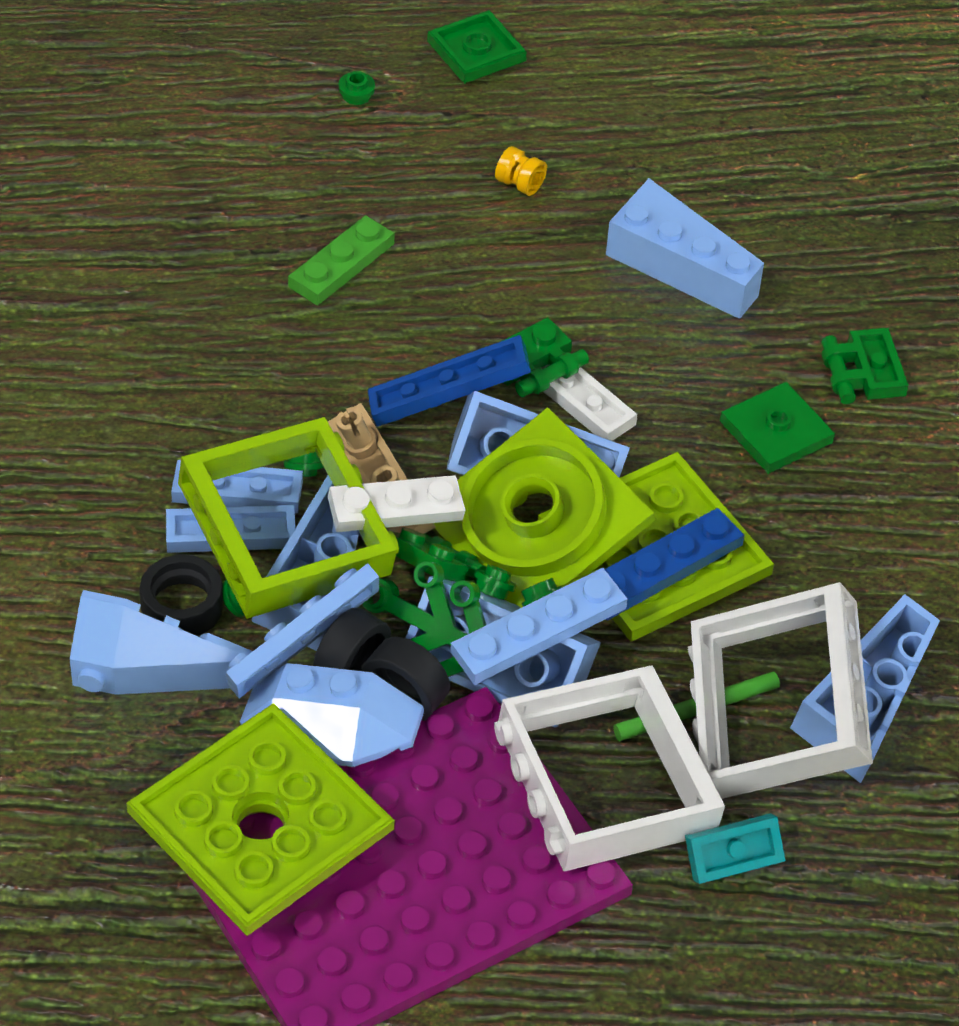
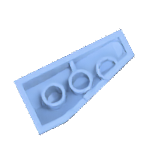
M477 391L472 392L467 396L456 427L446 470L463 476L539 414ZM565 424L620 478L630 447Z
M83 590L80 597L70 653L73 686L81 687L89 692L100 691L115 695L230 688L226 677V672L230 669L228 667L229 663L238 654L247 650V648L210 633L202 634L199 637L178 627L180 621L166 615L162 622L140 613L141 605L131 600Z

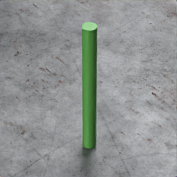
M772 671L724 687L726 705L779 688L780 681L778 675ZM693 698L673 705L681 721L697 716L696 703ZM639 716L614 724L613 726L614 734L619 742L647 733Z

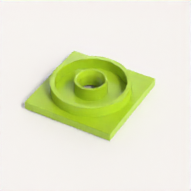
M547 407L457 480L466 510L463 520L434 523L436 528L433 530L438 536L451 542L453 549L459 552L463 550L477 556L479 563L486 567L490 564L512 574L510 581L517 586L514 592H509L506 601L523 607L521 603L525 600L521 593L522 590L550 578H554L557 587L562 586L563 588L589 575L653 523L656 517L654 512ZM543 493L553 499L550 512L538 521L526 523L518 520L513 515L514 508L522 505L527 500L528 495Z
M274 703L126 803L127 812L246 936L250 935L394 830L395 820ZM268 813L277 816L284 826L277 829L271 838L252 839L242 834L239 824L249 815Z

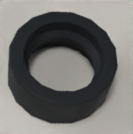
M178 554L160 559L149 566L141 578L139 593L142 613L162 622L167 615L179 620L178 627L196 636L202 635L213 628L222 616L224 603L222 594L223 583L218 570L208 561L194 555ZM180 583L195 585L202 588L208 594L205 601L195 607L184 610L170 609L161 605L156 600V596L160 591L168 586Z
M351 608L342 613L323 636L316 651L313 666L362 671V665L386 638L391 637V629L384 621L365 610Z
M397 636L386 638L362 665V671L374 673L423 705V721H426L449 694L450 681L446 670L434 655L410 639Z

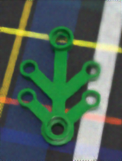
M423 561L414 570V580L420 587L426 589L433 615L401 598L397 585L385 578H379V601L374 603L373 598L370 597L363 603V606L372 613H391L425 631V634L410 640L423 646L428 651L448 644L451 646V642L468 635V633L458 629L443 584L444 570L436 562ZM431 567L434 576L432 581L428 583L424 574L426 569ZM460 580L455 582L450 589V599L454 605L463 607L470 634L486 626L479 603L480 589L472 581ZM465 586L470 591V597L466 602L461 599L460 595L462 588ZM454 656L440 662L446 670L448 677L464 672Z

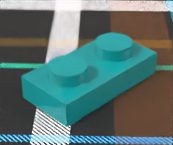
M771 813L685 835L692 877L699 884L785 861L778 817Z

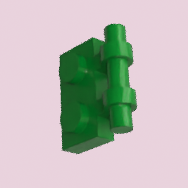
M547 317L506 338L509 339L521 335L526 346L531 373L503 383L508 386L520 379L521 381L515 383L516 392L520 397L523 398L531 393L539 394L549 389L551 382L561 377L568 379L577 374L580 367L589 363V356L584 349H579L571 354L572 340Z
M889 328L850 331L848 343L838 344L837 338L833 335L822 339L823 351L821 357L826 368H829L831 371L830 384L833 392L839 395L842 404L853 403L856 400L854 389L859 388L864 389L867 400L905 397L907 395L909 385ZM855 362L857 369L847 370L845 363Z
M402 527L400 533L393 532L399 547V553L396 554L397 557L415 567L423 561L436 562L444 570V580L457 582L469 579L470 577L477 580L474 576L476 569L486 570V566L479 563L477 556L466 550L459 552L453 549L451 542L440 536L433 538L406 527ZM427 568L425 572L434 576L432 568Z

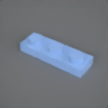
M177 460L171 490L172 503L188 504L178 484L181 460ZM259 467L213 480V483L226 507L294 505L295 513H298L303 484V471Z
M294 505L226 507L248 550L283 549L295 530ZM191 508L166 509L167 553L212 551Z

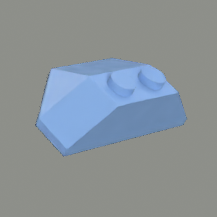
M286 663L252 689L240 723L242 725L274 703L337 765L355 767L382 758L398 748L402 751L413 747L424 714V707L372 672Z

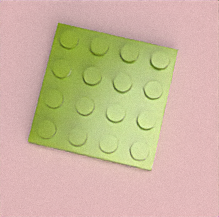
M678 452L620 477L654 512L656 520L593 572L601 568L606 569L716 508H719L744 534L743 546L613 617L614 622L630 642L772 575L774 563ZM551 509L538 514V520L544 518Z

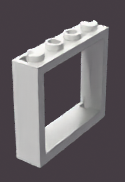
M840 582L691 621L692 646H688V653L694 666V678L690 680V690L696 703L697 718H694L692 722L693 733L698 742L699 756L721 799L873 764L857 601ZM826 622L837 741L730 767L722 648Z
M653 665L502 699L499 720L494 722L497 741L501 746H506L511 756L510 762L514 778L517 782L522 781L527 791L530 813L534 818L540 819L544 828V840L547 850L551 855L557 856L564 872L686 841L685 835L719 827L725 805ZM635 707L685 808L575 835L527 732Z

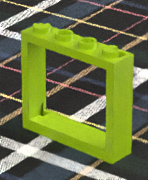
M325 417L181 457L178 484L246 619L310 600L317 595H327L336 588L334 586L335 582L345 572L352 568L358 571L367 563L378 574L379 578L392 574L395 557L399 553L398 542L394 533L391 530L387 531L370 500L368 506L361 512L365 518L363 530H358L367 547L262 578L213 483V480L316 452L334 486L347 485L348 488L360 487L364 489L358 467L355 464H350L344 453V444L338 432L332 431Z

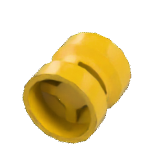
M511 146L501 155L495 169V178L506 185L514 184L518 191L532 196L538 191L545 179L547 164L536 157L528 158L524 151Z

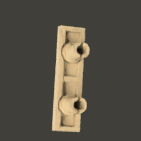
M362 403L347 408L345 412L341 411L336 417L328 421L332 431L338 432L344 444V453L350 464H355L358 467L362 483L408 480ZM434 523L388 527L387 529L388 531L400 533L402 527H406L425 534L436 527Z

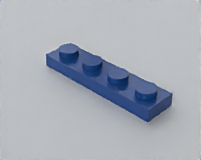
M521 335L369 388L368 396L371 416L377 427L398 421L429 408L437 407L443 403L469 395L474 391L478 392L531 373L526 346Z
M716 508L606 568L605 571L627 598L626 609L606 620H610L743 546L744 534L719 508Z

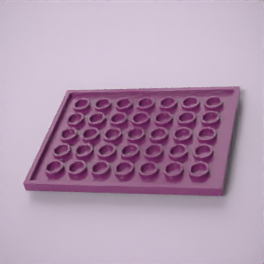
M487 687L435 710L426 721L421 720L413 747L402 751L398 748L382 758L355 767L338 765L395 820L394 830L250 935L246 936L189 877L281 1026H375L632 894L633 884L614 859L564 872L557 856L549 853L545 844L544 828L540 819L534 818L530 813L527 791L523 782H517L512 773L511 756L506 746H501L497 741L494 722L499 720L501 706ZM541 761L575 835L593 831ZM268 813L249 815L239 824L242 834L252 839L271 838L277 829L284 826L277 816Z

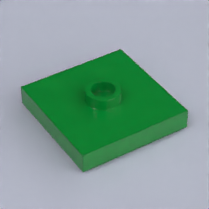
M490 10L428 31L427 42L464 84L526 61L527 51Z
M787 382L722 411L720 416V422L767 474L832 444L835 437L833 430Z

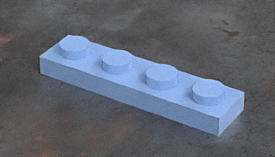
M368 563L358 571L352 568L345 572L335 582L334 586L336 588L323 598L320 595L311 598L300 609V616L288 625L285 622L279 623L264 637L266 642L253 652L249 649L244 650L229 663L228 667L230 669L226 672L227 683L238 698H241L324 634L342 613L351 608H358L379 591V576Z
M601 568L451 642V654L472 683L476 685L625 610L627 598L605 569Z

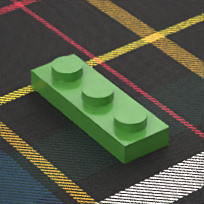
M365 215L288 276V287L318 306L393 246L395 233Z

